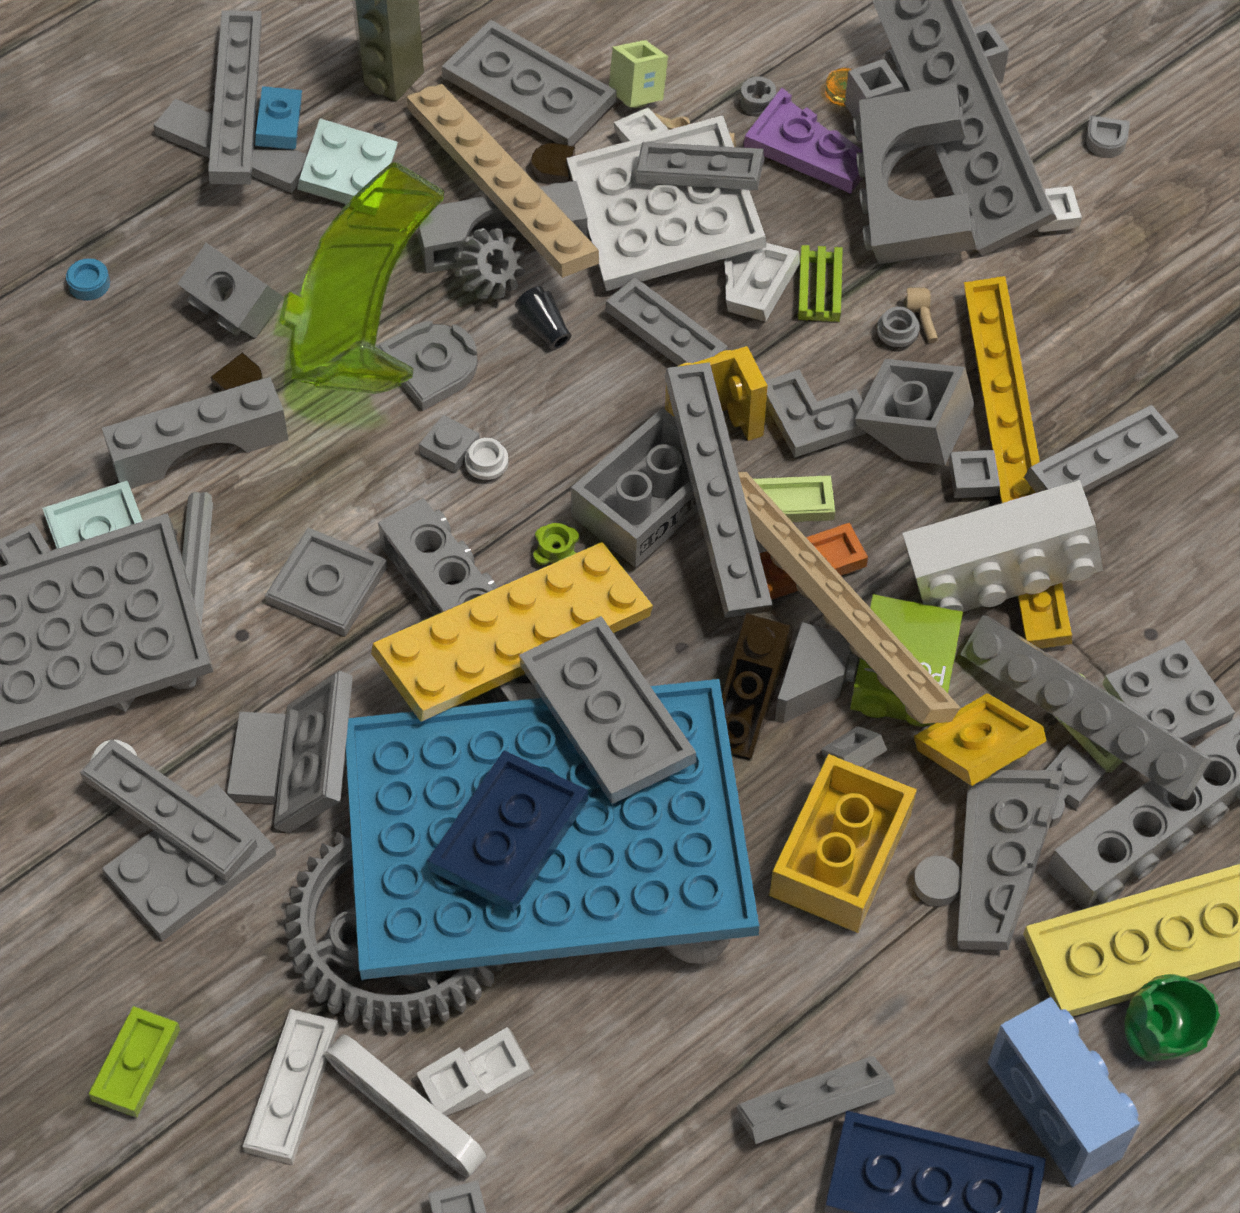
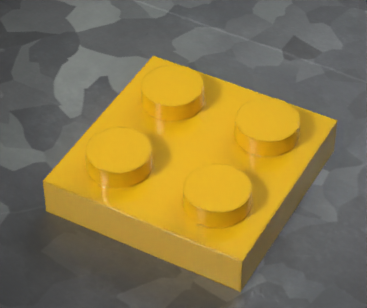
M988 693L960 708L951 722L935 723L914 735L917 750L971 786L986 780L996 771L1016 759L1026 756L1031 750L1047 741L1041 724Z

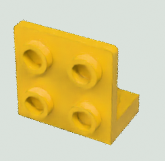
M748 346L735 350H724L713 357L679 365L685 366L710 362L722 411L728 410L732 424L735 427H741L747 441L764 436L768 385ZM666 385L665 410L674 417Z

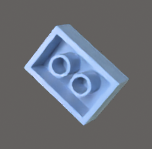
M1052 997L1000 1025L988 1064L1070 1185L1074 1187L1121 1160L1140 1123L1137 1120L1138 1112L1131 1099L1123 1092L1118 1093L1109 1080L1108 1070L1103 1059L1094 1050L1089 1051L1078 1036L1079 1029L1072 1015L1065 1009L1060 1010Z

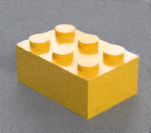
M828 754L773 869L769 896L858 933L911 817L917 789Z

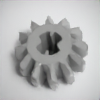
M482 228L474 231L473 238L470 236L463 238L460 243L464 251L457 252L453 256L456 261L462 263V268L457 269L454 275L467 278L462 290L468 292L476 289V296L481 300L488 298L489 295L494 299L503 298L505 290H515L519 286L515 277L523 275L526 271L517 265V260L523 258L525 253L512 250L516 238L511 236L503 239L502 230L498 228L491 230L489 233Z

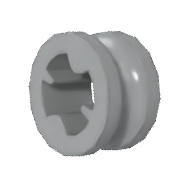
M752 77L743 82L740 97L742 110L748 115L759 117L776 96L775 84L764 77ZM755 95H762L761 99H756Z

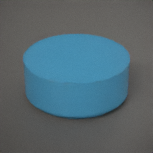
M82 259L73 263L67 270L66 280L69 291L80 300L100 298L110 287L108 270L99 260Z

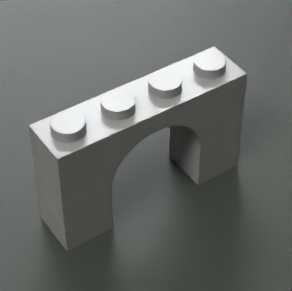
M957 84L859 100L860 116L854 117L853 122L857 142L862 141L863 152L857 153V166L860 177L866 178V188L860 189L863 214L869 213L870 225L863 226L866 250H873L879 265L977 249L974 216L968 193L928 200H909L895 194L888 187L889 176L894 165L908 152L923 146L966 139L962 101Z

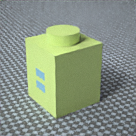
M646 40L612 47L609 87L616 90L617 98L623 101L626 106L632 108H642L648 103L663 100L668 56Z

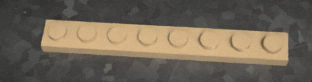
M443 84L426 87L420 92L407 96L408 110L562 278L599 264V250Z
M738 472L755 539L770 553L772 562L785 570L797 584V590L819 608L823 613V619L826 623L837 629L850 643L852 652L865 660L876 672L878 681L884 687L893 691L905 705V710L910 717L921 724L951 722L960 710L959 705L747 472Z

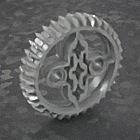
M337 832L334 837L336 845L334 848L324 843L321 844L319 851L322 859L309 856L306 862L309 872H298L296 879L299 887L291 888L289 893L290 901L293 904L288 905L285 910L286 919L290 922L286 923L284 930L286 938L290 940L287 943L289 956L294 957L292 961L293 968L296 973L303 974L301 977L303 986L307 990L315 988L313 995L318 1003L329 999L328 1009L333 1015L345 1008V1020L350 1024L360 1015H363V1025L368 1030L375 1024L376 1019L382 1020L383 1030L387 1033L392 1029L393 1021H401L403 1030L408 1033L412 1027L411 1020L421 1019L422 1026L428 1029L431 1025V1015L438 1014L442 1021L447 1022L449 1019L448 1008L451 1006L464 1013V1010L467 1008L465 996L479 1001V998L482 996L479 984L488 987L492 986L494 983L492 971H501L504 964L462 968L458 973L441 984L439 982L447 970L394 976L397 982L404 986V988L417 992L406 995L375 994L356 988L340 979L328 967L329 965L336 963L347 971L359 972L358 945L348 946L344 944L346 939L357 935L356 907L336 916L327 930L325 941L318 944L315 937V917L319 902L329 886L344 871L353 866L351 837L346 838L343 834ZM352 874L351 885L355 896L354 874Z

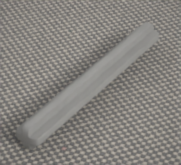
M192 492L188 496L182 560L202 626L213 502L212 496L207 492ZM196 678L172 685V687L178 690H190L196 685Z

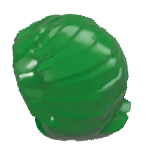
M1165 974L1148 981L1133 996L1126 1012L1125 1033L1129 1046L1136 1055L1148 1062L1185 1058L1199 1053L1208 1047V1041L1214 1033L1220 1017L1218 1005L1214 1000V994L1204 984L1176 974Z

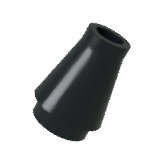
M536 286L524 292L515 302V308L518 310L517 317L544 340L551 350L559 349L571 339L572 335L567 329L550 291H545L541 286Z

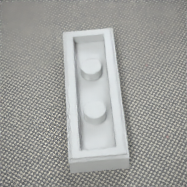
M290 1009L243 1144L245 1153L293 1165L328 1061L325 1052L334 1043L339 1028L337 1020Z

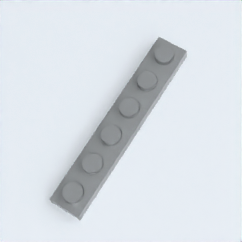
M222 10L208 170L209 184H251L262 29L261 11Z
M710 362L669 367L664 377L724 616L728 618L746 615V613L769 612L772 601Z
M982 615L961 652L962 656L1180 799L1188 800L1212 760L991 617Z

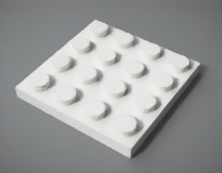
M723 115L567 158L572 181H577L588 217L590 240L599 250L598 266L606 291L623 287L634 277L642 282L767 247L766 237L749 190L636 182L635 171L642 142L734 147Z

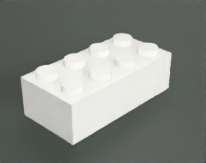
M1080 480L903 533L923 604L962 612L981 606H997L1008 598L1025 593H1041L1052 585L1069 580H1085L1094 573L1103 571L1096 524Z

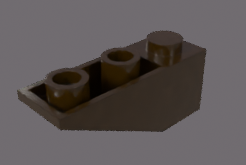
M746 613L722 699L731 753L752 759L782 674L794 629L790 625Z

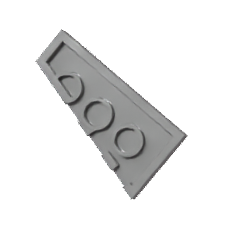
M998 770L986 780L980 781L973 786L968 784L957 939L959 949H1009L1065 781L1064 771Z

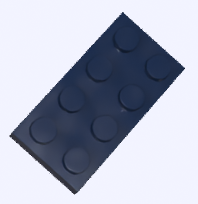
M846 1111L824 1212L1037 1213L1046 1158Z

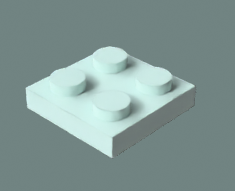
M319 119L297 189L376 213L398 142Z

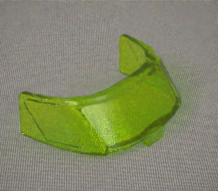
M392 162L372 178L331 222L319 240L318 247L307 269L300 296L288 292L283 300L279 323L292 330L289 353L292 379L302 383L314 384L316 388L378 394L399 387L401 383L413 377L414 369L411 366L375 347L384 296L392 270L414 232L443 201V189L400 163Z

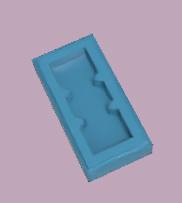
M262 86L256 128V146L296 149L302 90Z

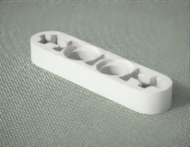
M342 1034L325 1052L326 1059L337 1072L459 1174L469 1178L487 1158L483 1149L473 1138L351 1037Z

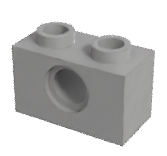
M208 243L204 244L177 283L191 293L186 301L205 314H208L212 308L221 315L216 322L236 336L243 330L256 338L284 298V296ZM233 287L231 296L224 301L226 292Z

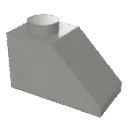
M802 622L778 696L775 721L785 723L839 698L845 680L849 682L854 681L860 658L852 654L850 643L840 632Z

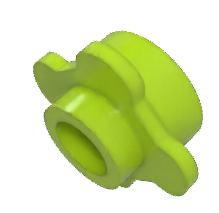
M551 523L537 529L535 538L538 541V549L533 553L535 562L539 565H546L549 562L555 563L576 554L574 546L579 540L578 532L574 528L561 523ZM560 545V548L554 549L552 546Z

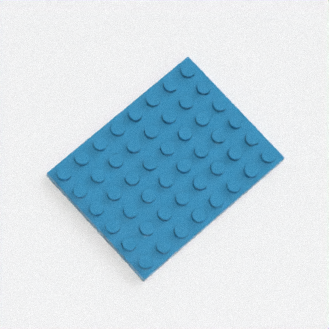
M719 679L650 686L696 751V763L614 804L610 802L542 698L452 707L420 722L414 712L349 718L346 738V759L361 980L759 936V921ZM504 750L588 789L587 803L514 912L429 871L427 863L428 858Z

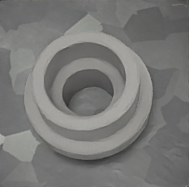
M892 307L879 318L877 334L884 343L890 346L905 347L917 339L919 322L911 310L905 307Z

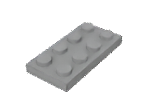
M491 19L442 65L443 78L557 144L573 146L616 102L615 89Z
M602 616L519 655L521 668L612 804L696 763V751Z

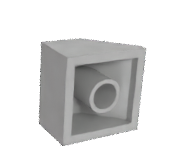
M885 359L855 417L856 425L904 460L946 465L950 453L974 406L966 368Z

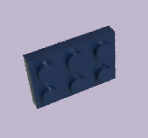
M504 750L428 858L429 871L514 912L587 803L588 789Z

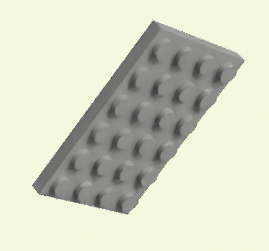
M168 513L0 567V742L214 672L173 524Z

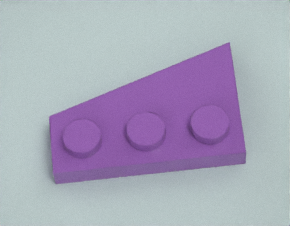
M781 88L745 135L744 148L763 149L764 156L852 193L863 178L860 177L857 166V153L863 151L837 130L828 131L817 122V115L807 107L803 110L791 102L792 95Z

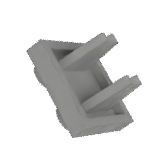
M1184 639L1106 675L1102 684L1108 693L1184 742H1188L1230 722L1235 714L1231 705Z

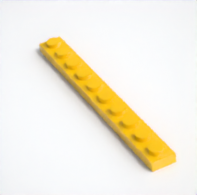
M1006 276L964 282V293L990 442L995 453L998 470L1001 503L1036 493L1025 480L1024 475L1031 466L1039 463L1040 460ZM1062 583L1052 585L1041 593L1018 595L1025 640L1039 649L1072 644V632Z

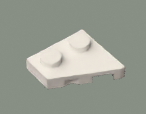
M766 243L767 247L726 258L725 276L728 312L765 322L800 264L799 251Z

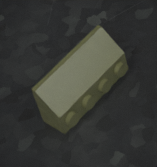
M352 0L356 42L364 85L372 92L382 94L397 102L424 74L419 0Z

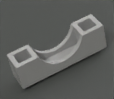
M990 22L975 27V32L998 84L1003 83L1009 48ZM881 59L848 71L844 104L853 117L860 116L859 100L908 92L910 89L903 72L890 68L886 60Z
M577 181L554 183L549 186L540 187L588 238V217ZM488 196L415 209L417 237L426 273L462 267V263L456 261L453 256L457 252L464 251L460 243L461 240L469 236L473 238V233L476 230L484 228L489 233L491 230L498 228L502 230L503 234H522Z
M271 377L102 428L118 482L128 481L130 489L164 479L168 468L177 458L202 445L230 443L241 447L248 453L289 440L284 410Z

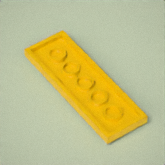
M603 542L380 639L373 643L371 654L420 722L524 675L525 672L520 666V654L600 616L605 620L611 631L615 633L650 617L653 605Z

